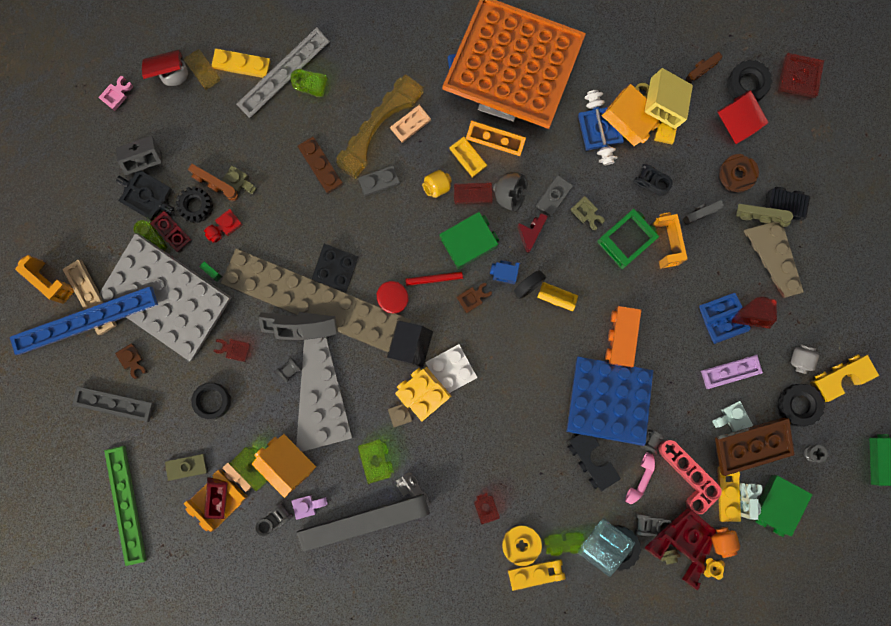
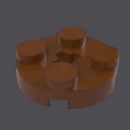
M734 154L728 157L720 166V180L730 192H745L754 186L759 176V168L752 158L749 159L743 154ZM736 169L743 171L744 174L741 175V178L735 175Z

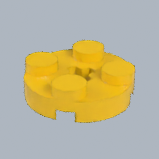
M518 525L505 533L502 549L510 562L518 566H527L532 564L540 555L542 542L539 535L532 528ZM520 540H523L524 543H527V546L524 547V551H521L520 548L516 547V544H519Z

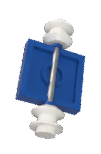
M592 90L587 93L588 95L585 96V100H589L586 107L593 110L578 114L585 149L587 151L601 148L597 152V155L602 156L599 163L610 165L615 163L614 160L618 158L613 156V152L616 149L611 146L622 144L624 140L622 134L601 116L608 108H600L605 103L604 100H600L603 93L598 90Z

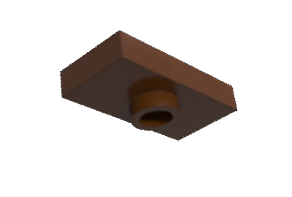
M718 51L706 61L702 59L695 65L696 68L688 74L685 80L691 84L721 61L723 57Z

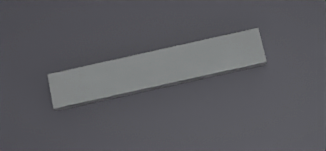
M316 27L243 96L236 105L250 118L330 41Z

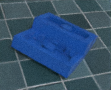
M736 293L699 306L714 344L748 332L751 329L742 312L743 307Z

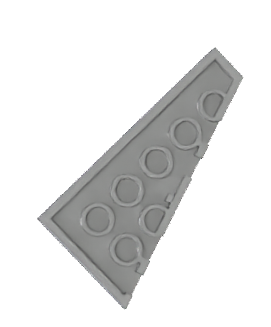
M327 337L304 340L296 444L301 452L353 438Z

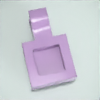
M312 495L292 500L296 520L315 515V508L328 505L326 497L313 501Z

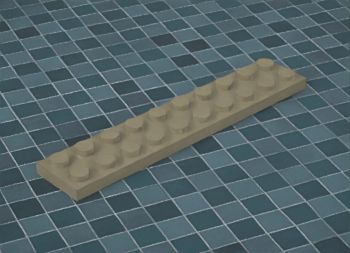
M235 249L221 281V284L295 315H298L299 312L335 316L339 333L385 352L389 351L397 320L411 323V320L395 313H387L380 307L238 249Z

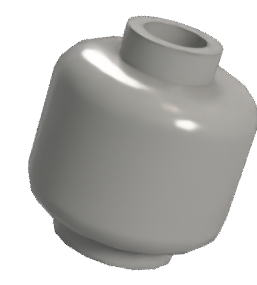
M801 344L800 347L794 349L791 364L796 367L795 371L807 374L808 371L816 369L820 357L816 351L817 348Z

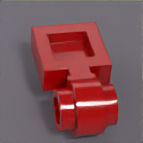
M229 209L215 220L219 226L212 224L204 232L210 242L216 243L222 238V232L229 236L241 227L242 224Z

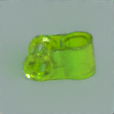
M296 69L291 73L292 86L295 90L318 97L324 96L328 81L326 75L302 69Z
M140 220L134 224V233H139L161 249L168 248L165 241L149 222ZM143 226H148L146 234H141Z

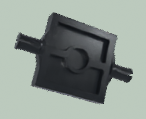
M141 170L137 171L129 181L120 175L117 177L116 183L124 187L123 194L118 200L120 203L153 221L161 209L170 215L173 213L172 211L175 208L166 203V199L172 191L167 185Z

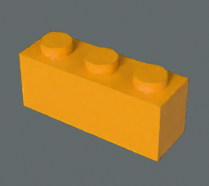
M471 120L466 140L520 156L526 137Z

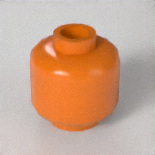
M728 527L716 529L717 533L712 536L716 554L722 555V558L737 555V551L741 548L737 532L729 530Z

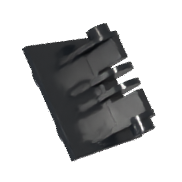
M324 243L311 280L347 292L358 256Z

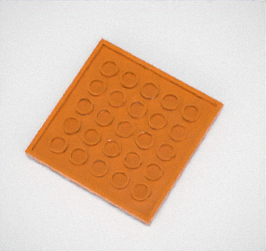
M479 0L444 81L442 90L549 129L586 33L497 0Z

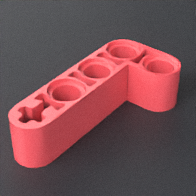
M661 441L657 448L659 454L695 489L686 500V508L693 510L696 514L705 513L721 496L720 486L675 441ZM671 445L670 450L677 454L674 456L671 452H665L667 450L665 446ZM683 457L686 460V465L680 468L678 461ZM697 471L700 474V479L694 482L692 475ZM709 486L714 488V493L711 496H708L706 492ZM695 500H699L701 504L697 510L693 508Z

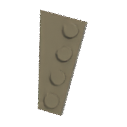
M772 222L744 230L743 232L746 237H749L752 247L762 259L761 262L768 269L771 279L782 297L786 298L804 293L784 227L779 222Z

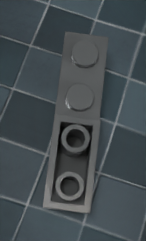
M261 312L258 316L261 332L274 333L276 339L308 340L335 335L338 332L335 316L299 312L297 317Z

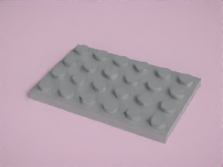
M135 233L99 295L104 302H108L141 289L153 287L158 306L127 316L126 318L188 361H193L232 297L139 233Z

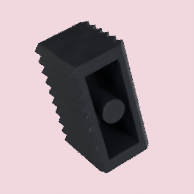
M775 187L768 191L765 207L790 211L793 214V220L802 221L807 217L810 196L805 195L803 191L790 192L786 191L784 187Z

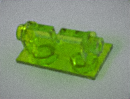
M579 532L566 533V541L562 540V534L548 535L547 538H544L545 546H547L546 554L558 556L562 552H570L571 554L582 552L586 546L584 534Z

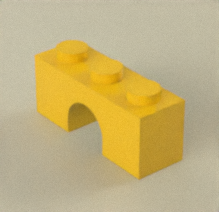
M856 354L848 358V363L844 365L839 363L831 367L832 371L828 373L824 371L815 375L816 379L810 382L817 391H820L824 402H829L845 394L841 386L842 378L845 375L851 378L854 385H862L878 377L879 374L868 355L860 356Z

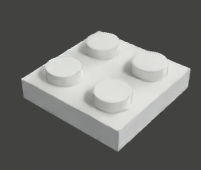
M459 344L425 362L429 370L449 393L477 379Z

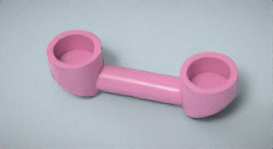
M649 452L645 453L641 461V466L646 468L637 490L631 487L625 497V502L629 504L635 503L644 495L645 489L655 470V459L653 454Z

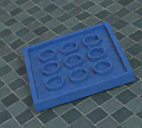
M577 356L566 432L644 446L647 436L653 370L612 365L609 362Z

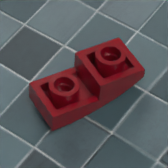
M165 211L161 212L150 222L176 252L191 240Z

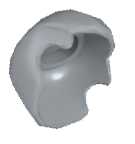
M181 60V69L159 75L165 85L178 86L186 81L188 70L184 61Z

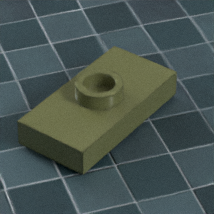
M205 454L165 462L168 481L208 473Z

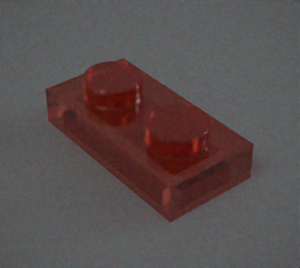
M492 183L454 184V204L492 203Z

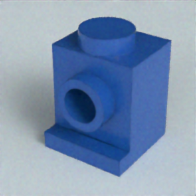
M503 260L500 263H492L490 274L493 275V280L515 284L520 263L516 262L515 266L511 265V262Z

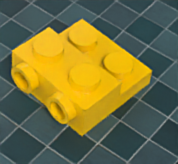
M419 367L411 374L413 378L409 382L404 380L397 386L399 390L395 394L407 408L410 407L417 417L424 421L452 396L428 367L422 370Z

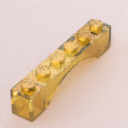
M406 74L402 78L397 79L394 84L395 88L391 93H386L380 107L374 108L369 121H365L361 125L358 135H354L349 140V146L345 151L342 150L336 158L337 166L355 180L367 166L368 147L377 128L393 114L412 108L424 93L423 87Z

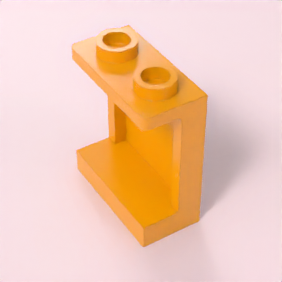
M31 255L20 259L15 270L49 300L64 304L74 293L70 284L59 280L52 284L39 273V270L45 265L43 260Z

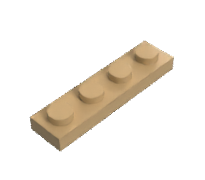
M76 260L63 268L84 310L105 303L99 295V291L82 260ZM113 321L94 329L98 335H103L116 327L117 324Z

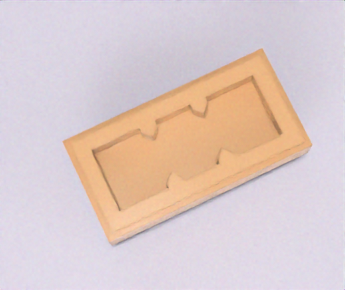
M419 104L392 125L390 129L403 143L428 124L431 118Z

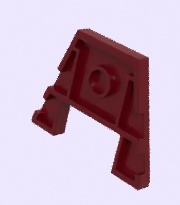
M687 508L649 542L645 549L655 558L661 560L670 544L676 547L692 561L682 580L692 588L699 590L701 584L699 583L701 573L704 574L706 568L704 566L706 555L710 554L713 544L712 536L716 534V530L693 510Z

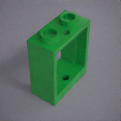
M633 209L597 242L623 270L657 240L659 236L656 228L647 224L644 215L640 211ZM632 218L650 239L627 258L609 237Z

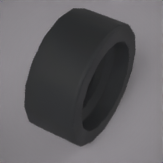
M204 383L193 392L191 403L194 412L199 417L218 419L229 410L231 400L227 389L222 385ZM207 390H216L221 394L222 405L215 412H206L200 405L201 395Z

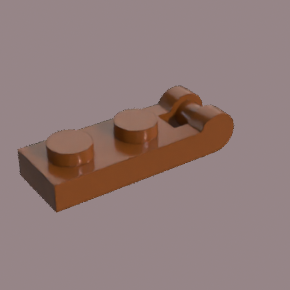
M191 164L188 168L192 173L191 177L200 183L205 181L208 183L207 187L215 192H218V190L222 191L230 201L238 199L239 194L232 186L194 164Z

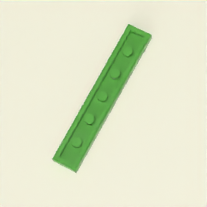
M121 446L104 450L125 566L145 562L146 555L126 447Z

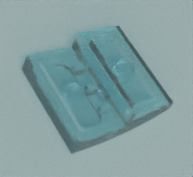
M603 518L593 529L590 537L580 547L578 553L607 576L611 577L629 554L635 542Z

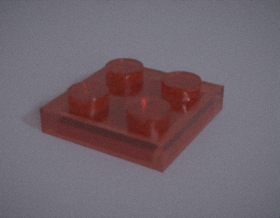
M787 53L784 59L779 91L816 98L819 93L824 60Z

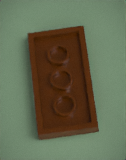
M786 417L715 437L720 472L723 476L795 455L790 420Z

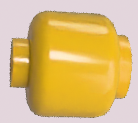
M436 170L425 176L422 185L428 196L437 198L450 191L452 180L448 173Z

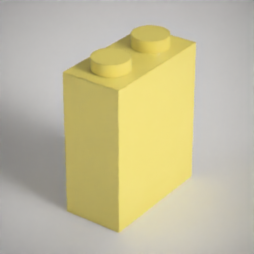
M661 68L651 77L645 113L676 129L688 118L693 85Z

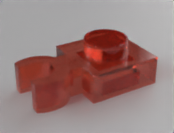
M216 339V342L222 343V349H214L215 353L223 354L227 352L226 358L246 362L250 343L230 339L229 344H227L222 339Z

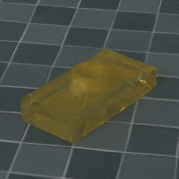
M200 49L184 58L205 90L221 80Z

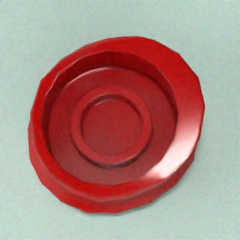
M385 282L377 291L378 304L387 313H399L408 304L407 290L399 282Z

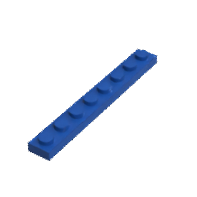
M153 287L141 289L10 337L14 354L21 355L158 306Z

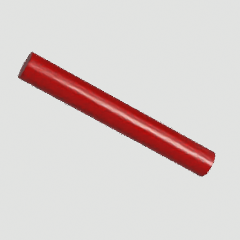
M462 271L405 279L406 286L463 279Z

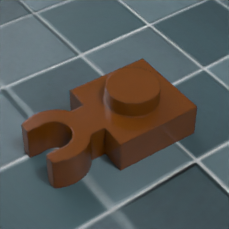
M482 283L477 291L471 287L456 297L466 314L483 304L481 301L482 297L488 298L492 295L491 291L488 293L482 292V288L487 286L486 283Z
M133 343L115 353L125 370L131 368L130 374L132 378L138 379L136 374L138 369L143 374L147 373L146 368L139 364L143 358Z

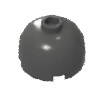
M510 172L504 174L495 182L493 191L495 192L497 203L501 207L511 211H517L521 207L525 199V195H522L523 189H527L528 186L526 175Z

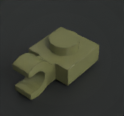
M234 166L230 167L221 180L232 186L237 192L243 188L253 195L257 189L247 181L249 176Z

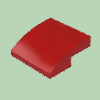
M180 49L143 59V79L181 69L182 63L180 59L182 55Z
M751 90L735 98L734 102L717 111L735 144L751 136L769 123Z

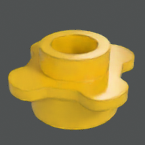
M712 558L706 559L707 566L704 575L708 578L712 576L718 580L722 579L725 567L724 561H715Z

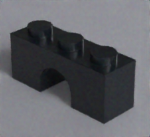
M577 434L568 440V450L580 460L578 465L583 473L587 471L590 476L588 481L594 490L598 489L602 492L621 479L611 462L607 461L601 466H596L592 463L590 458L591 452L600 446L595 437Z

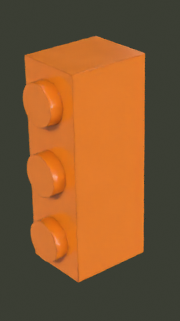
M618 306L615 308V311L612 310L611 322H613V328L609 330L608 341H611L605 355V359L608 360L609 364L634 367L641 317L640 309Z

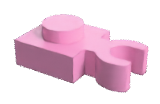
M123 76L118 78L116 86L110 84L98 97L114 111L127 98L124 92H128L133 88L130 82L123 86V82L126 80Z

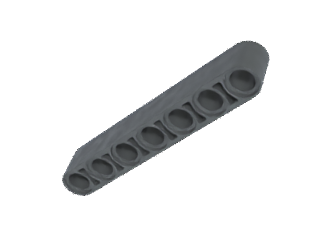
M420 494L304 528L296 533L301 550L307 551L429 515L430 511L425 495Z

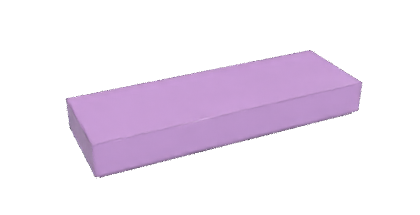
M758 355L702 370L701 373L706 389L762 374L763 371Z

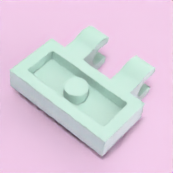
M741 401L721 409L724 415L712 421L715 428L722 427L728 423L732 432L753 426Z
M740 483L741 517L758 520V515L761 514V505L758 503L757 496L762 493V486L753 483L746 485L745 483Z

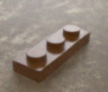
M314 137L297 146L327 194L343 185Z

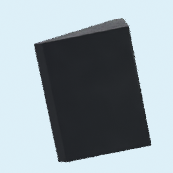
M397 320L387 358L423 368L433 331L421 325Z

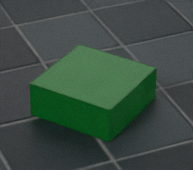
M205 261L199 266L217 282L223 277Z

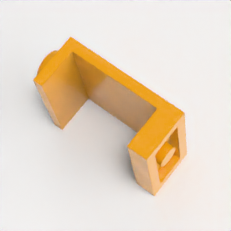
M671 212L663 213L651 224L655 228L667 227L672 254L665 256L659 261L660 269L679 266L687 260L678 214L671 215Z
M222 469L217 470L212 476L215 479L228 482L224 519H204L207 484L190 500L184 503L187 507L185 509L187 513L192 517L195 516L200 521L199 525L205 531L209 530L212 532L216 530L248 498L234 481L231 482L224 475L225 472Z

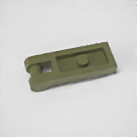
M738 204L736 215L743 220H752L753 218L760 219V222L763 223L779 222L783 227L789 226L793 219L792 212L787 210Z

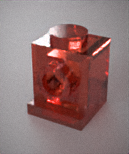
M487 493L476 496L477 500L474 501L481 525L500 519L492 495L488 496ZM483 504L489 505V509L487 511H484L482 509Z

